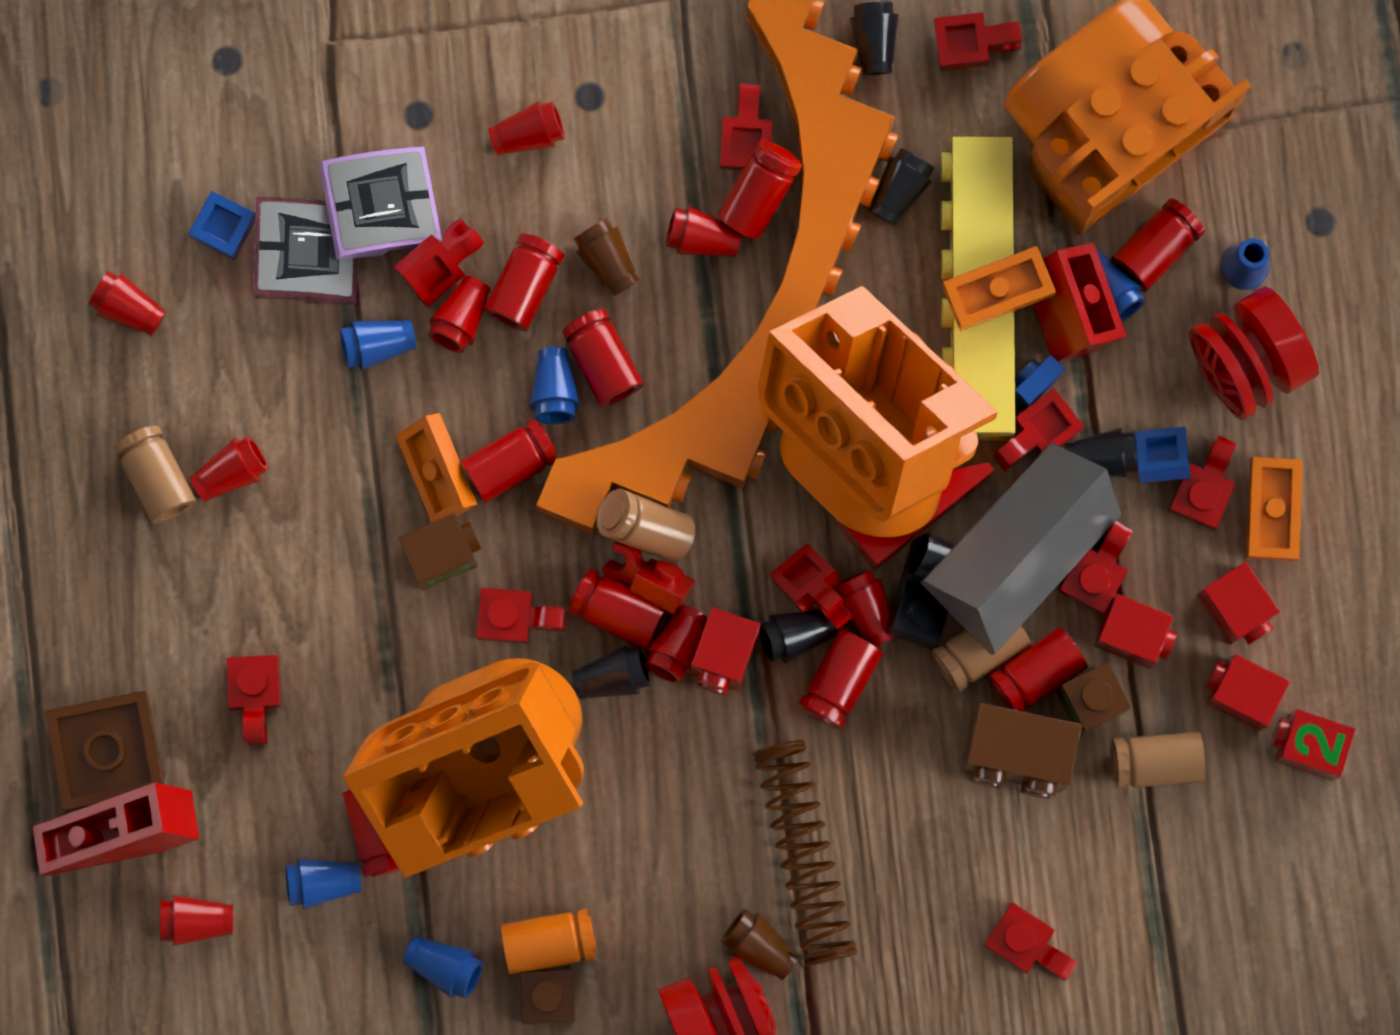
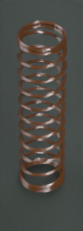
M795 740L754 751L752 756L755 757L753 761L757 762L755 768L758 770L774 771L789 769L761 783L760 788L767 791L794 789L769 800L765 804V808L768 810L801 808L774 820L770 824V828L774 830L806 828L776 842L775 848L780 850L812 848L781 862L780 868L796 870L819 867L786 882L785 888L800 890L825 887L791 902L790 908L796 910L830 907L796 922L795 928L806 930L836 927L806 939L800 944V948L805 950L840 947L805 956L803 959L806 961L804 965L808 967L856 955L858 951L855 950L857 946L854 941L810 944L850 927L851 923L849 921L805 924L843 908L846 905L844 901L797 905L836 889L841 883L839 881H826L792 885L805 878L831 869L836 865L834 861L787 865L795 860L826 849L831 845L828 841L782 845L797 837L821 829L826 825L823 821L777 825L787 819L816 809L821 805L818 801L772 805L782 799L811 789L816 785V783L810 781L766 786L775 780L810 767L811 763L809 762L761 766L770 760L805 751L807 747L804 745L805 741Z

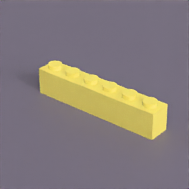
M952 137L949 152H941L940 181L949 182V201H941L940 227L941 231H949L950 249L941 250V279H951L1014 255L1013 137ZM942 298L941 328H950V347H942L941 359L953 367L964 381L998 411L995 420L974 430L978 441H1010L1015 434L1014 312L960 332L947 298Z

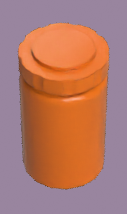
M587 909L577 910L575 915L572 912H565L501 924L509 975L578 963L581 958H585V961L596 960L595 952L597 948L594 929Z

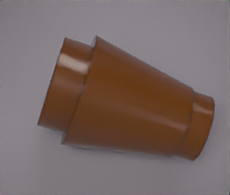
M607 218L573 238L579 248L576 251L578 256L605 286L611 290L614 296L639 281L618 226L613 228Z
M746 909L742 910L732 921L721 939V942L729 948V955L739 956L742 961L771 975H775L780 980H784L790 974L800 958V955L792 950L789 944L759 912L753 915Z

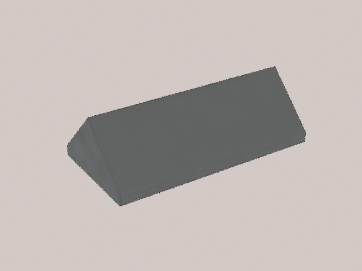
M1050 443L920 582L990 655H994L1122 515L1107 469L1054 443Z

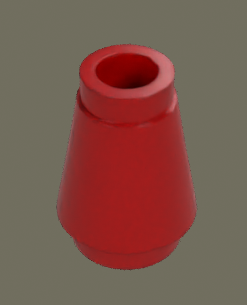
M539 100L497 123V125L488 128L491 143L497 156L505 153L511 154L555 148V142L565 139L564 127L553 101L542 104Z
M687 206L686 210L674 208L667 231L666 247L676 249V253L681 255L730 256L735 258L742 234L730 228L722 220L690 206Z
M110 271L105 273L88 302L90 307L97 310L96 316L139 332H144L151 337L156 332L167 312L159 307L154 300L123 273L116 276Z
M468 275L464 276L461 283L458 284L429 320L432 327L428 332V336L431 340L455 353H463L467 345H473L490 287L478 278Z
M246 436L241 440L233 438L199 468L198 472L191 475L190 480L198 495L206 502L213 497L216 498L261 481L260 475L268 471L269 467L264 455L251 437Z
M871 569L862 571L842 581L835 587L837 593L844 600L842 604L853 615L850 620L867 642L878 646L895 637L886 633L891 612L881 578L875 579Z
M681 605L645 651L648 656L645 663L646 669L663 680L676 684L681 683L684 675L691 674V664L707 617L691 606Z
M173 895V900H160V941H173V946L222 937L223 935H233V904H222Z

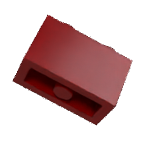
M1094 242L1057 250L1042 258L1056 293L1053 297L1033 304L1050 355L1058 362H1063L1090 355L1127 337Z
M715 607L711 608L691 664V676L698 678V687L722 696H726L729 689L739 692L759 636L761 623Z

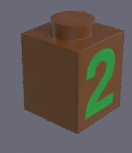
M455 513L399 537L422 590L478 566L472 554L481 550L470 522L463 525L459 524Z
M1108 662L1062 684L1056 690L1071 722L1082 724L1080 735L1124 714L1131 708Z

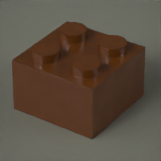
M980 703L972 712L960 772L972 774L970 782L974 784L1000 788L1001 784L1004 785L1005 781L1021 784L1020 793L1050 799L1051 795H1056V792L1060 793L1071 784L1082 724Z

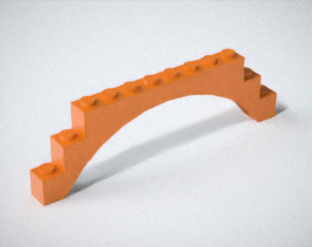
M749 0L747 5L746 20L754 30L780 77L797 130L799 158L802 163V195L798 233L783 282L757 331L722 374L675 413L624 440L568 457L555 459L536 504L539 514L594 536L597 529V516L600 505L613 490L623 489L670 508L673 500L682 503L693 477V475L685 472L687 467L741 489L744 488L748 477L757 480L768 452L760 449L767 431L776 434L779 428L764 411L758 395V384L769 331L818 308L823 294L833 297L843 272L842 269L835 267L842 249L851 252L862 226L854 222V219L861 204L870 207L880 183V179L872 177L880 159L888 163L899 136L891 132L895 116L842 96L843 93L852 96L862 68L855 66L858 49L806 29L807 27L813 30L816 29L826 2L821 0Z

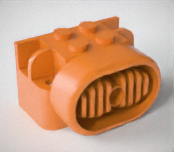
M1120 0L1110 6L1037 62L1015 83L1004 100L1006 111L1034 144L1028 160L1029 171L1033 179L1079 236L1230 121L1252 87L1246 79L1234 86L1216 64L1219 59L1213 49L1206 52L1190 34L1180 31L1175 32L1149 0Z
M863 286L769 331L758 384V395L766 414L782 429L780 453L789 473L834 518L854 531L874 537H898L922 528L935 514L941 492L947 488L952 470L969 461L974 456L978 445L977 434L974 430L995 420L998 411L964 381L953 367L946 364L916 333L908 329Z
M522 658L500 660L436 687L423 698L415 711L393 719L374 730L362 743L344 773L343 778L404 878H407L464 854H467L469 857L478 856L491 848L495 842L511 836L514 840L523 838L533 832L539 824L581 808L583 801L576 789L583 779L584 766L574 748L582 728L581 705L575 691L567 680L549 666Z

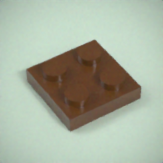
M144 690L45 710L63 811L68 812L82 809L154 782L165 784L147 691Z

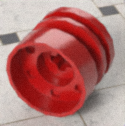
M1266 286L1239 300L1233 306L1237 325L1227 315L1219 312L1210 319V326L1201 322L1188 332L1191 348L1208 386L1223 405L1236 418L1242 421L1256 412V405L1265 408L1274 401L1270 382L1281 392L1289 394L1319 375L1318 362L1304 329L1284 300L1273 289Z
M739 956L727 961L734 983L726 987L715 966L708 968L711 993L702 996L689 977L657 989L675 1035H776V1024L758 980H755L744 967Z

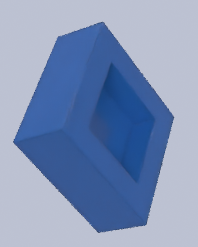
M211 191L188 235L191 239L235 261L258 217L255 212Z
M1052 355L1041 365L1033 359L1015 377V383L1018 385L1015 389V403L1023 411L1026 410L1060 379L1065 368Z
M1185 426L1135 431L1140 483L1190 478Z

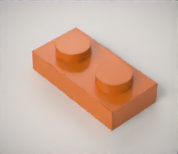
M1037 246L948 279L942 283V288L960 332L1053 297L1056 293Z
M440 413L426 415L395 435L431 523L455 513L456 517H459L478 505Z
M1252 457L1250 459L1246 559L1289 562L1299 560L1302 459Z

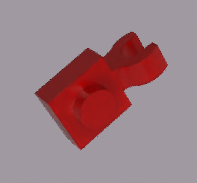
M983 12L934 18L940 71L989 65L988 51L1011 52L1021 50L1022 35L1020 22L985 26Z
M740 83L737 118L723 117L719 169L742 171L750 156L754 154V149L760 140L771 142L773 120L758 119L760 84Z
M460 218L447 228L442 242L431 234L396 264L394 268L417 298L429 307L465 276L458 264L479 250L484 241L473 227L469 228Z
M1053 388L1015 417V425L1020 430V433L998 449L992 456L1003 470L1006 471L1032 449H1035L1039 455L1050 443L1061 447L1083 430L1085 426L1056 389Z
M1218 435L1217 439L1213 441L1203 468L1189 463L1190 478L1181 479L1168 511L1209 529L1216 530L1236 482L1222 476L1231 460L1237 443Z
M1115 521L1099 550L1095 552L1090 549L1067 574L1059 592L1104 615L1128 572V569L1115 562L1128 542L1133 530Z
M617 541L613 544L612 550L625 557L626 565L619 564L610 559L604 565L603 573L614 580H622L631 584L630 592L674 614L689 597L696 580L686 576L683 570L674 563L664 560L657 561L653 558L645 562L640 550Z
M808 543L769 574L775 586L802 613L815 604L837 629L853 617L851 612L842 604L844 603L843 598L833 589L842 582L837 572Z
M481 587L476 638L478 640L529 644L530 629L565 632L567 611H564L565 608L532 607L533 593L531 591Z
M278 655L227 658L228 708L231 711L244 710L243 741H247V745L268 744L266 709L282 708L280 658Z
M1013 902L984 944L986 948L1025 974L1029 972L1036 962L1058 978L1066 981L1078 964L1068 955L1047 944L1055 932L1053 928Z

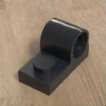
M924 533L912 540L886 633L929 650L939 646L948 611L920 582L956 544L929 533Z

